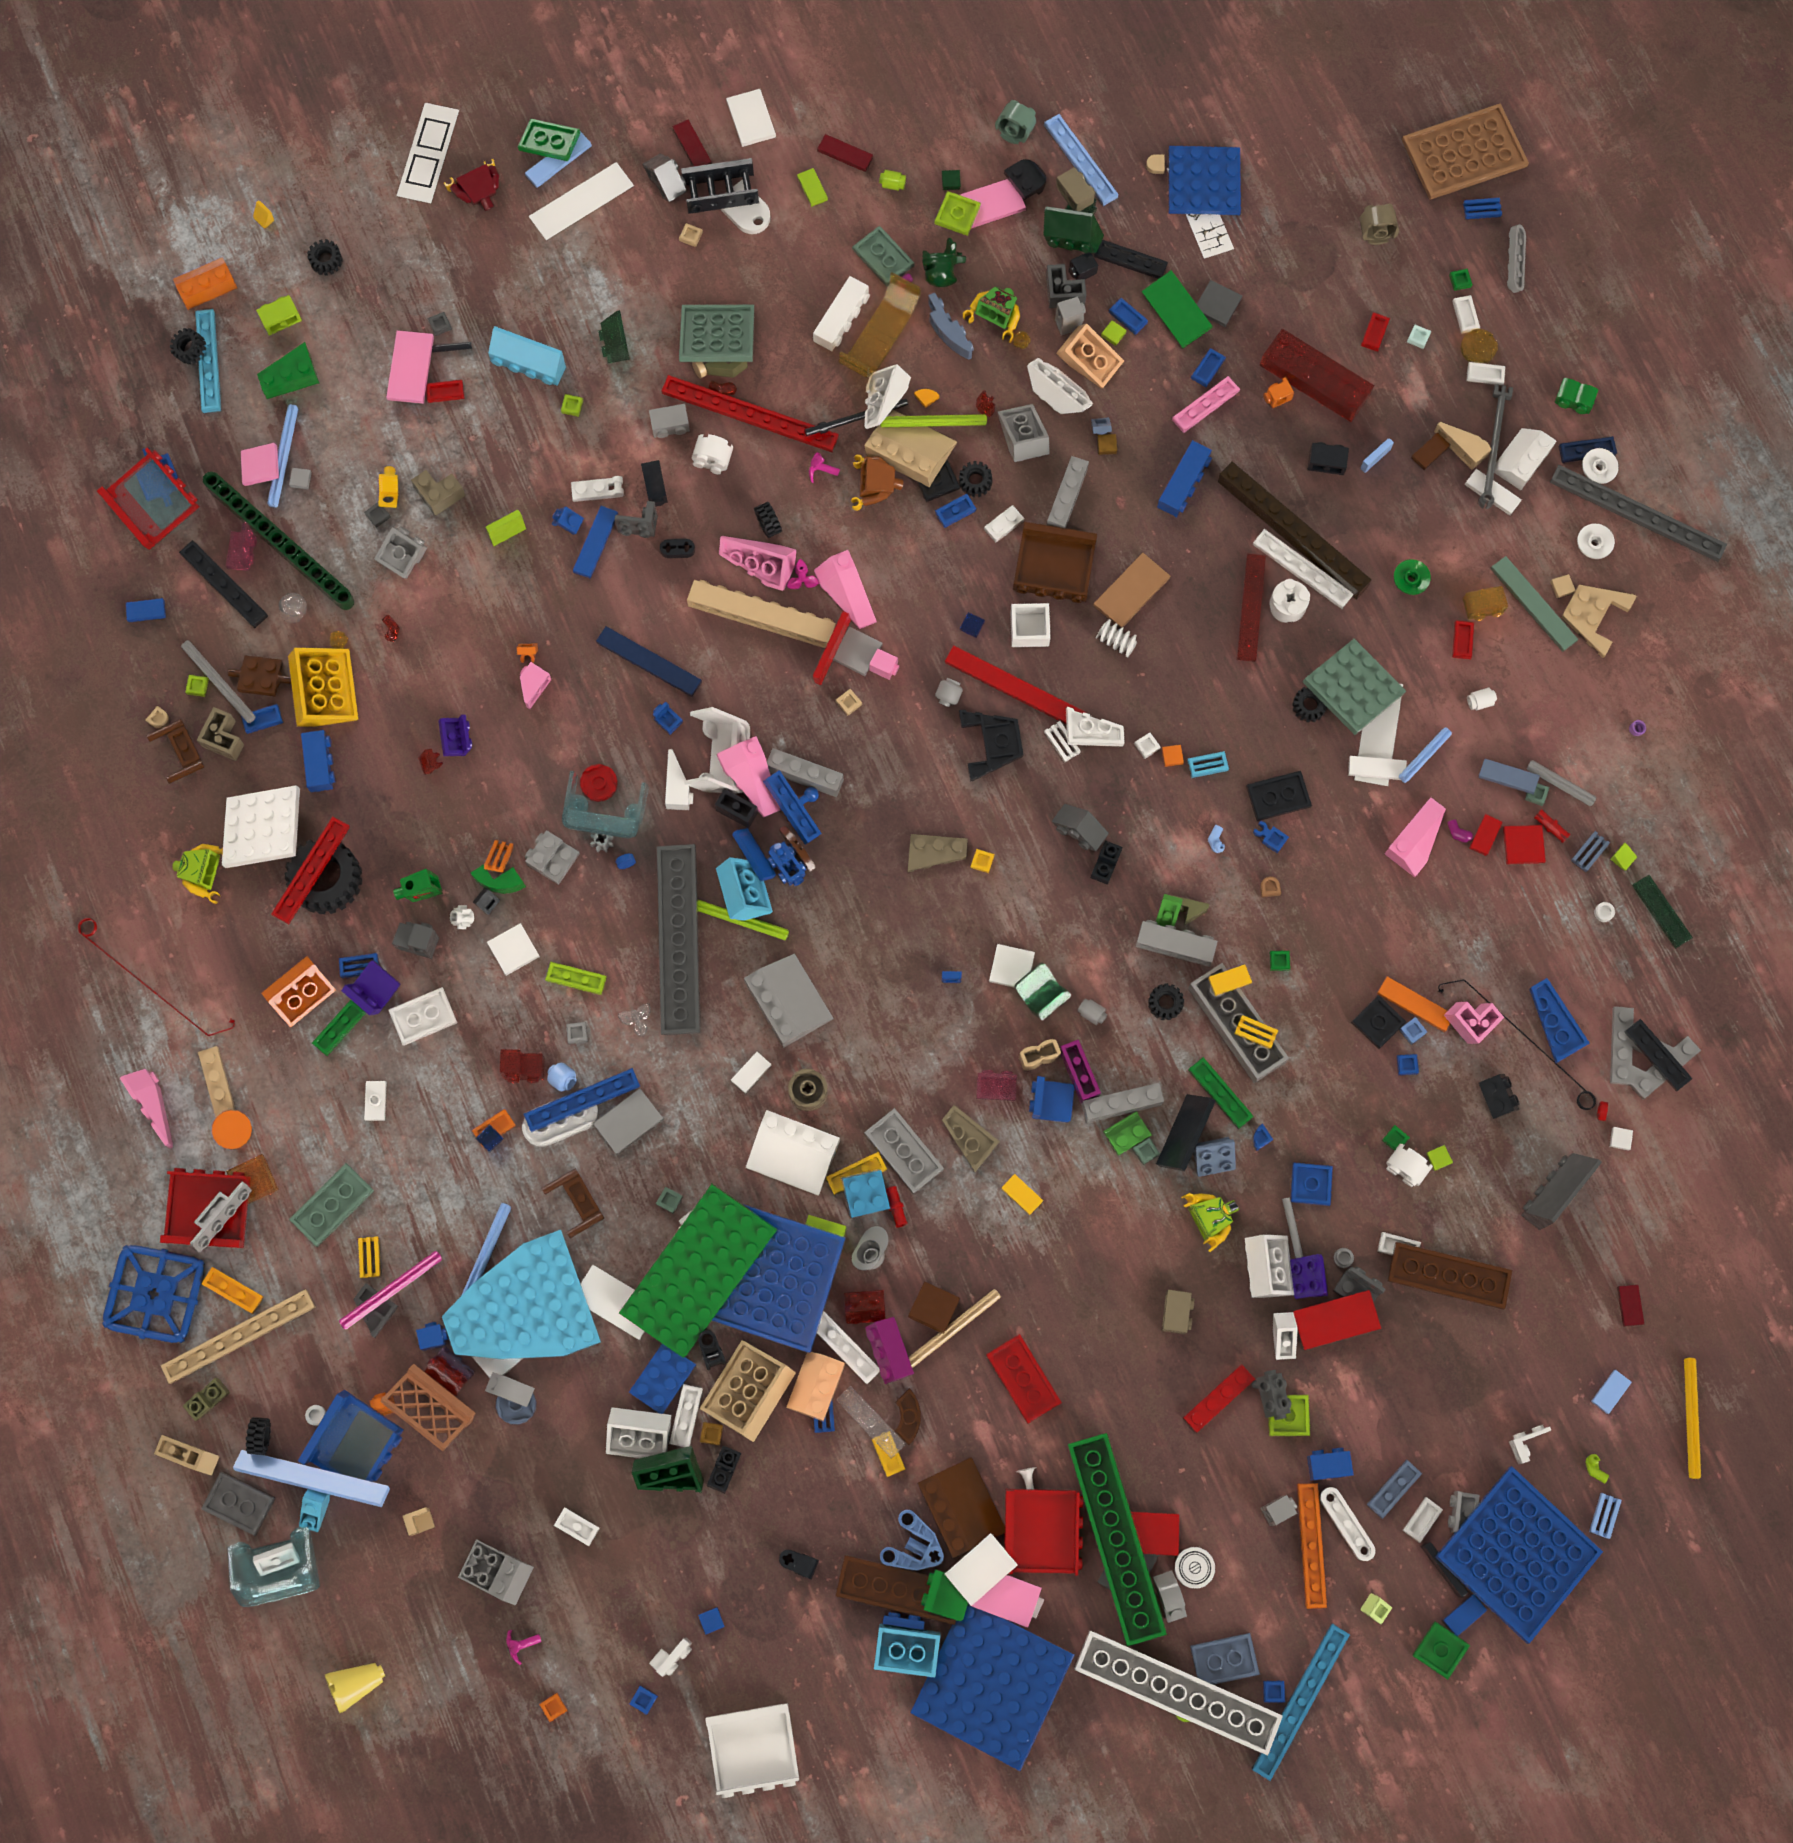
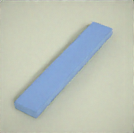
M1060 114L1044 122L1045 128L1073 166L1084 175L1086 183L1093 187L1095 196L1100 203L1105 206L1118 198L1119 194Z

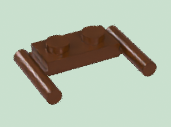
M182 719L146 735L149 742L167 734L183 769L166 777L169 784L204 768Z
M576 1168L541 1188L546 1195L563 1185L583 1222L566 1232L570 1239L605 1219Z

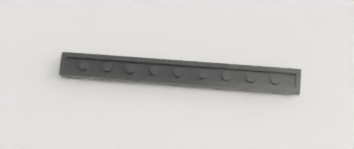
M1558 465L1550 483L1717 562L1721 559L1727 546L1726 543L1561 465Z

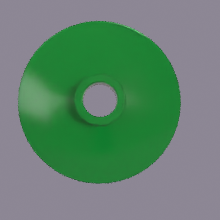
M1409 559L1401 562L1396 567L1393 578L1395 585L1400 591L1409 595H1417L1428 588L1431 574L1424 563ZM1411 577L1414 581L1410 582L1408 578Z

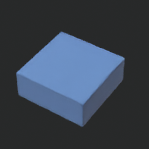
M1416 1017L1399 1029L1411 1045L1427 1033Z

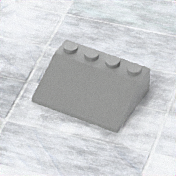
M795 954L762 967L744 978L747 988L783 1048L834 1019Z

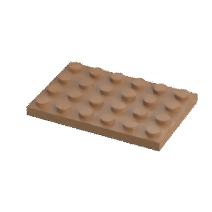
M1501 103L1405 135L1402 138V142L1429 200L1525 168L1529 164Z

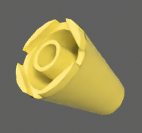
M376 1663L325 1674V1679L339 1713L346 1711L383 1683L382 1678L385 1677L381 1665L377 1666Z

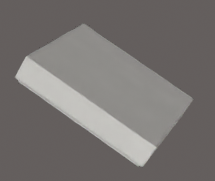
M849 627L833 661L866 676L877 649H881L883 643Z

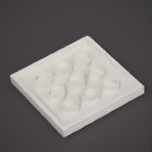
M297 785L227 798L222 855L223 867L230 868L296 856L300 788Z

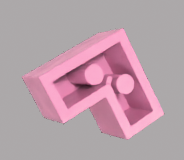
M1456 1002L1444 1014L1467 1044H1479L1504 1018L1493 1003L1480 1004L1474 1010L1468 1002Z

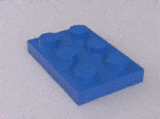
M661 1344L629 1393L659 1414H663L696 1364Z

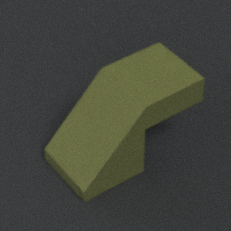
M707 362L705 367L708 375L734 378L748 368L747 362H731L729 364L726 362Z

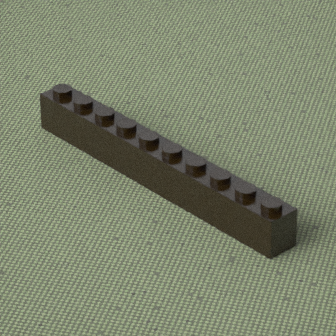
M1233 461L1220 473L1219 484L1319 569L1353 593V598L1357 600L1369 587L1371 578Z

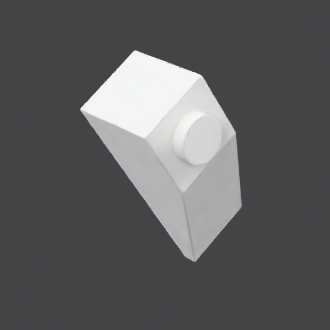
M669 749L665 798L666 809L689 810L690 804H693V793H690L689 786L684 784L685 776L673 750Z

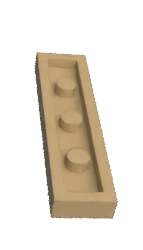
M215 1046L198 1052L215 1117L223 1111L235 1110L219 1048Z

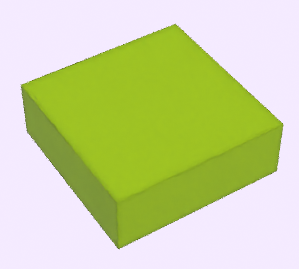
M1111 321L1101 333V337L1116 346L1127 330Z
M565 394L561 413L579 417L583 398Z
M189 675L185 693L187 695L205 697L209 682L208 677Z
M1445 1145L1426 1153L1434 1171L1453 1163Z

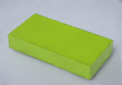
M814 168L797 174V178L811 207L828 201V197Z

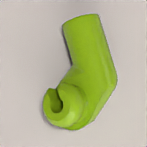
M1591 1454L1586 1458L1588 1474L1605 1484L1609 1475L1599 1469L1600 1458L1596 1454Z

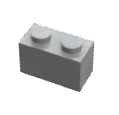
M1078 297L1057 303L1055 322L1061 335L1074 332L1084 321L1086 310L1083 302L1080 303Z
M685 404L649 410L654 438H665L672 434L682 435L690 431Z
M1287 1495L1281 1496L1260 1508L1270 1526L1278 1525L1297 1514L1295 1501L1292 1497L1288 1498Z

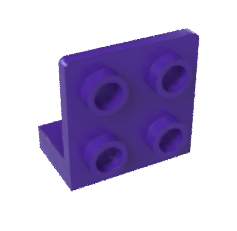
M373 960L369 962L353 984L345 985L341 991L368 1015H376L381 1012L401 984Z

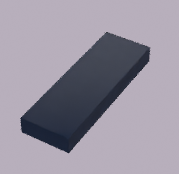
M1614 436L1560 443L1558 446L1562 463L1583 460L1589 451L1596 448L1606 449L1614 456L1617 454Z

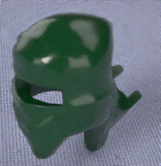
M948 238L944 253L930 254L926 250L922 251L925 280L928 284L934 287H948L956 283L957 278L954 275V265L966 262V256H962V252H956V242Z

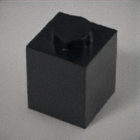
M1090 252L1084 253L1070 261L1069 273L1076 280L1087 279L1097 274L1098 264Z

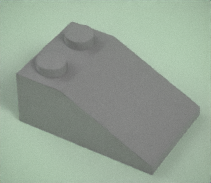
M1033 404L998 412L1006 443L1014 462L1049 454V436Z

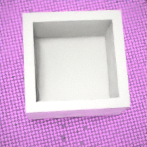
M1049 603L1011 604L1012 647L1049 646Z

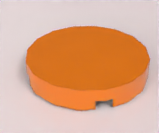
M230 1109L223 1111L213 1121V1138L218 1145L224 1148H239L246 1144L251 1137L252 1126L250 1119L239 1110Z

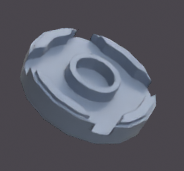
M534 1393L527 1407L498 1396L496 1399L498 1415L509 1424L520 1425L527 1422L536 1410Z

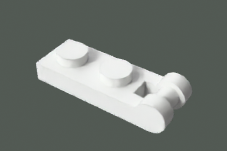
M614 476L606 479L571 482L573 502L623 497V477ZM609 486H614V489L609 490Z

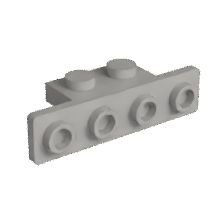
M242 1181L229 1197L219 1192L194 1221L201 1230L190 1242V1245L198 1252H201L209 1245L211 1239L223 1228L226 1221L235 1214L242 1202L249 1197L252 1190L246 1183Z

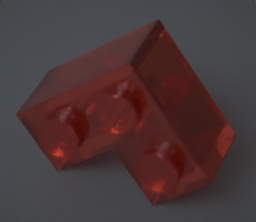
M501 1049L500 1074L509 1083H519V1080H527L528 1083H538L539 1080H544L545 1057L542 1053H522L520 1049Z

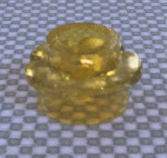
M1019 331L1013 336V344L1017 348L1025 349L1030 344L1031 339L1024 331Z
M335 631L330 635V645L333 648L342 649L348 642V637L342 631Z

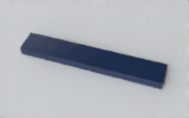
M605 626L596 640V643L691 697L702 682L698 677Z

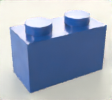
M1344 1448L1332 1449V1453L1324 1454V1450L1312 1451V1455L1307 1456L1310 1481L1354 1475L1350 1451H1344Z

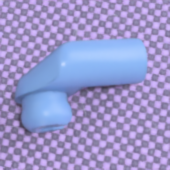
M1218 825L1214 826L1208 838L1209 845L1215 853L1223 852L1225 849V845L1219 839L1223 828Z

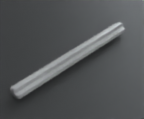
M185 641L181 645L183 650L246 722L251 723L255 720L256 716L201 653L190 641Z

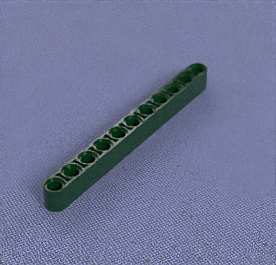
M207 472L203 476L204 485L216 499L343 610H349L353 607L354 598L343 584L215 472ZM212 481H216L215 484L210 485ZM230 492L227 496H223L224 493ZM238 504H243L240 508H236ZM256 515L254 519L249 520L250 516ZM264 527H269L268 530L262 531ZM282 538L279 543H275L277 539ZM295 550L293 554H288L289 551ZM303 562H308L306 566H301ZM317 573H322L320 577L314 578ZM330 585H335L333 589H327ZM343 597H348L346 601H340Z

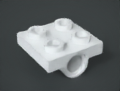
M683 1638L670 1655L661 1648L649 1664L662 1677L666 1674L668 1676L671 1675L679 1666L676 1662L680 1658L685 1659L692 1650L690 1648L692 1642L687 1638Z

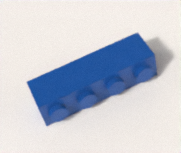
M1192 440L1160 497L1157 508L1175 517L1178 516L1179 512H1184L1188 504L1185 502L1186 499L1192 497L1196 489L1194 487L1195 483H1200L1204 472H1202L1204 467L1208 468L1212 461V457H1210L1211 449Z

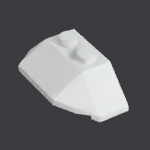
M1040 358L1028 364L1027 367L1033 391L1052 406L1055 411L1060 414L1083 412L1092 406L1093 403L1086 391L1058 368L1043 362Z

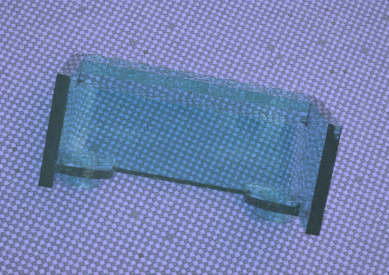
M570 771L562 815L563 825L570 830L626 839L634 838L639 831L644 817L648 785L644 782L641 783L638 804L629 805L625 810L624 818L587 812V799L582 795L575 794L578 775L574 771Z

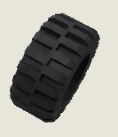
M312 840L306 841V846L302 847L300 845L297 847L298 852L296 856L289 857L291 862H287L285 866L288 872L284 873L287 888L316 842ZM343 843L339 844L329 860L339 865L341 869L339 880L332 888L326 891L310 890L301 905L310 912L314 913L317 911L318 914H325L326 911L330 914L336 913L337 908L345 909V904L347 902L351 904L355 900L353 895H358L360 892L358 886L362 885L361 867L354 854Z

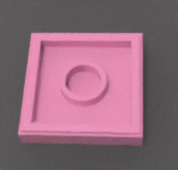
M275 443L241 451L242 484L244 486L279 478L278 450Z

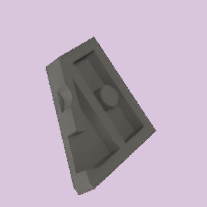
M365 1283L354 1298L356 1306L358 1307L378 1291ZM389 1299L363 1317L371 1336L374 1338L377 1337L399 1307Z

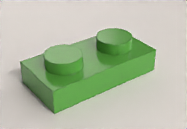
M1164 894L1156 918L1158 925L1164 927L1165 925L1175 926L1183 899Z

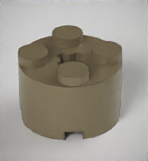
M1392 204L1369 205L1364 208V212L1360 216L1364 241L1367 240L1371 245H1380L1389 242L1388 239L1391 237L1393 239L1397 237L1399 227Z
M802 1069L796 1072L788 1085L791 1102L797 1109L803 1111H814L820 1108L825 1103L828 1095L827 1082L824 1076L813 1069ZM809 1086V1088L812 1089L811 1093L807 1094V1092L805 1091V1087Z

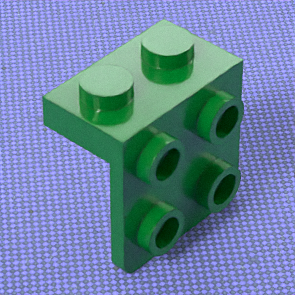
M934 1570V1574L930 1573L926 1585H930L928 1594L924 1593L921 1605L924 1606L923 1610L962 1621L968 1605L967 1600L944 1572Z

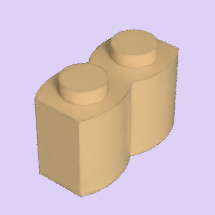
M1050 1039L1042 1042L1039 1046H1030L1023 1049L1019 1054V1060L1023 1070L1029 1071L1036 1069L1041 1064H1049L1056 1061L1060 1057L1061 1051L1057 1041Z

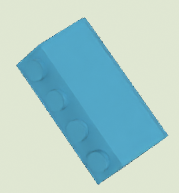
M494 326L488 352L490 361L494 365L505 366L512 372H521L531 379L537 378L545 384L558 386L566 369L561 350Z

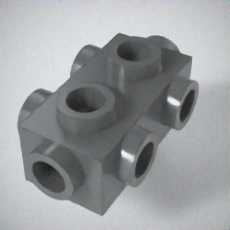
M1276 1370L1264 1372V1376L1258 1377L1257 1380L1252 1382V1387L1260 1391L1265 1417H1274V1420L1286 1418V1414L1291 1413V1401L1287 1398L1285 1390L1287 1382L1282 1377V1373L1276 1374Z

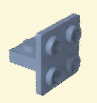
M1229 1137L1197 1143L1193 1156L1196 1161L1198 1177L1236 1169L1235 1142L1233 1139L1230 1140Z

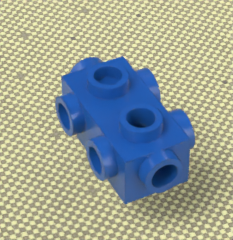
M782 842L781 844L776 843L771 846L770 851H768L770 858L767 860L773 869L777 867L779 870L778 877L782 883L785 884L787 882L789 886L801 884L804 881L803 877H805L806 867L801 860H796L794 857L796 853L791 845L787 846L785 842ZM794 871L796 874L790 876L789 872Z

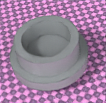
M1340 1248L1334 1254V1262L1341 1268L1349 1267L1354 1261L1353 1253L1347 1248Z

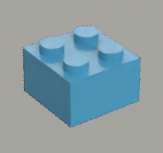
M880 1169L841 1178L851 1218L890 1209Z

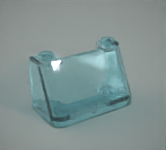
M308 1527L296 1528L290 1534L291 1540L252 1549L244 1542H238L227 1547L230 1591L240 1606L251 1607L311 1592L320 1587L314 1547ZM293 1543L300 1557V1563L260 1576L253 1563V1556Z

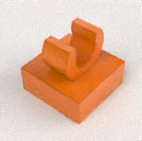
M538 643L518 644L517 655H521L520 661L524 663L525 656L529 655L531 662L534 663L535 654L538 652Z

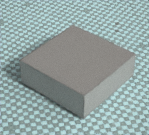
M292 468L289 486L292 488L309 489L311 470Z
M586 1022L566 1024L568 1044L588 1042Z

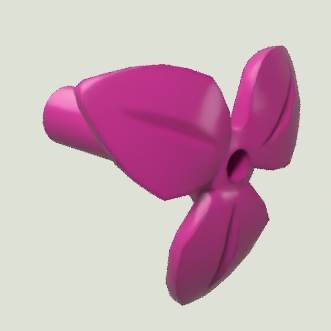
M819 452L813 456L809 468V478L812 483H814L813 475L815 470H821L838 476L840 471L838 468L823 464L824 458Z
M799 559L795 566V573L798 575V578L792 577L789 579L787 587L799 589L802 582H804L807 588L817 586L819 581L815 576L806 577L808 572L807 565L803 560Z
M509 1630L506 1642L511 1658L521 1665L523 1663L518 1659L517 1653L523 1648L540 1643V1635L516 1641L512 1640V1630Z

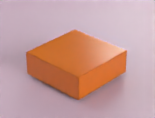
M1181 745L1162 747L1164 767L1184 764Z
M558 1692L539 1704L549 1722L568 1711Z

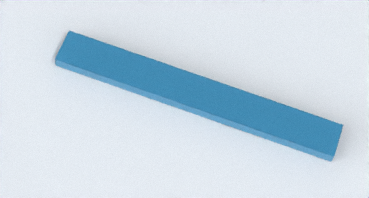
M1334 1624L1330 1625L1281 1714L1283 1717L1268 1756L1260 1753L1252 1767L1253 1771L1271 1781L1350 1634Z

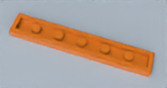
M1318 1483L1297 1484L1306 1609L1327 1608Z

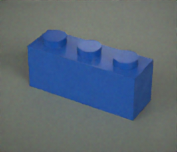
M324 730L301 733L307 788L310 792L333 789L335 774L334 771L331 772L333 756L332 753L329 754V747L332 746L330 736H327Z

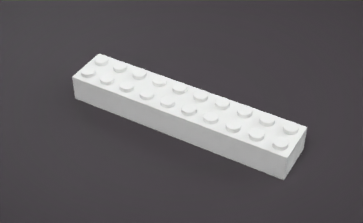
M1092 1631L1088 1632L1074 1670L1267 1756L1283 1717L1276 1712Z

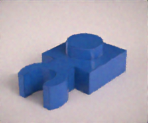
M1260 821L1258 825L1263 828V831L1260 832L1254 829L1253 834L1257 837H1263L1262 843L1278 853L1289 837L1274 826L1269 830L1267 824Z

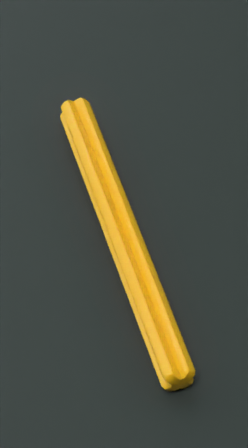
M1685 1358L1689 1478L1699 1479L1701 1478L1696 1359Z

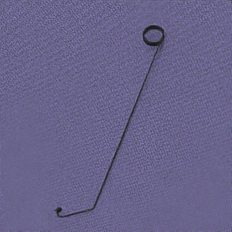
M1463 979V980H1458V981H1452V982L1442 983V984H1440V985L1438 986V989H1439L1438 992H1441V993H1442V992L1444 991V989H1441V990H1440V988H1439V987H1440L1441 985H1443V984L1465 981L1469 986H1471V985H1470L1466 980H1464V979ZM1471 986V988H1473L1482 998L1485 999V997H1483L1474 987ZM1506 1018L1515 1028H1517L1508 1018ZM1530 1040L1538 1049H1540L1532 1040ZM1541 1050L1550 1060L1553 1061V1059H1551L1543 1050ZM1562 1069V1071H1564L1573 1081H1575L1565 1070ZM1575 1081L1583 1090H1585L1577 1081ZM1585 1090L1578 1095L1577 1104L1583 1110H1590L1595 1106L1596 1098L1591 1092ZM1586 1093L1592 1097V1107L1585 1108L1580 1104L1579 1098L1581 1094Z

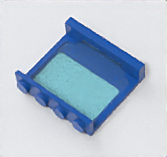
M343 1390L335 1396L298 1462L303 1465L312 1462L322 1470L370 1482L377 1481L383 1472L381 1470L383 1464H387L392 1457L390 1452L393 1447L396 1448L401 1442L402 1437L400 1435L404 1429L346 1390Z

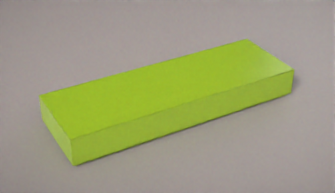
M550 962L545 980L602 995L607 977Z

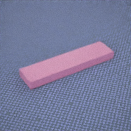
M1227 376L1176 414L1172 421L1185 433L1236 395L1240 389Z

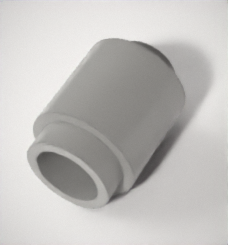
M1085 998L1078 1008V1012L1081 1013L1080 1016L1095 1025L1098 1023L1102 1024L1108 1015L1105 1013L1106 1008L1091 999Z

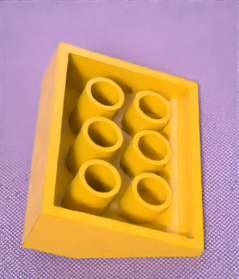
M294 648L288 655L297 727H316L358 720L349 649Z

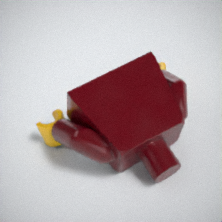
M491 159V164H487L484 161V165L456 178V181L451 177V184L444 182L446 189L466 203H471L473 206L481 203L485 211L492 209L494 204L490 197L496 195V190L499 188V173L495 167L494 159Z

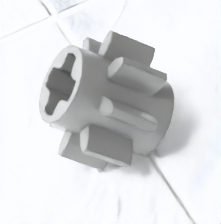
M597 829L595 835L591 834V838L594 841L590 844L591 847L597 846V853L600 850H604L607 853L609 846L613 847V843L610 840L614 838L613 835L608 836L607 829L604 832ZM601 838L604 839V843H602V844H601V842H600V840H599V839H601Z

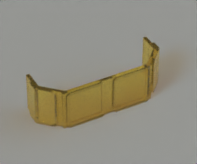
M891 272L890 284L883 301L848 354L839 353V363L866 378L877 371L910 320L921 295L920 287Z

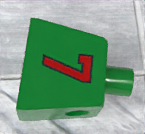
M423 869L401 878V887L393 889L396 900L406 898L411 902L443 894L439 877L428 869Z

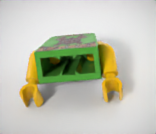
M994 287L990 291L977 294L971 303L970 310L963 312V319L965 320L970 315L971 317L968 322L971 324L974 321L973 314L975 312L976 315L1004 329L1008 327V330L1003 333L1002 340H1004L1006 335H1009L1011 337L1009 343H1011L1013 340V329H1016L1020 318L1019 307L1016 304L1017 298L1010 288L1002 290Z

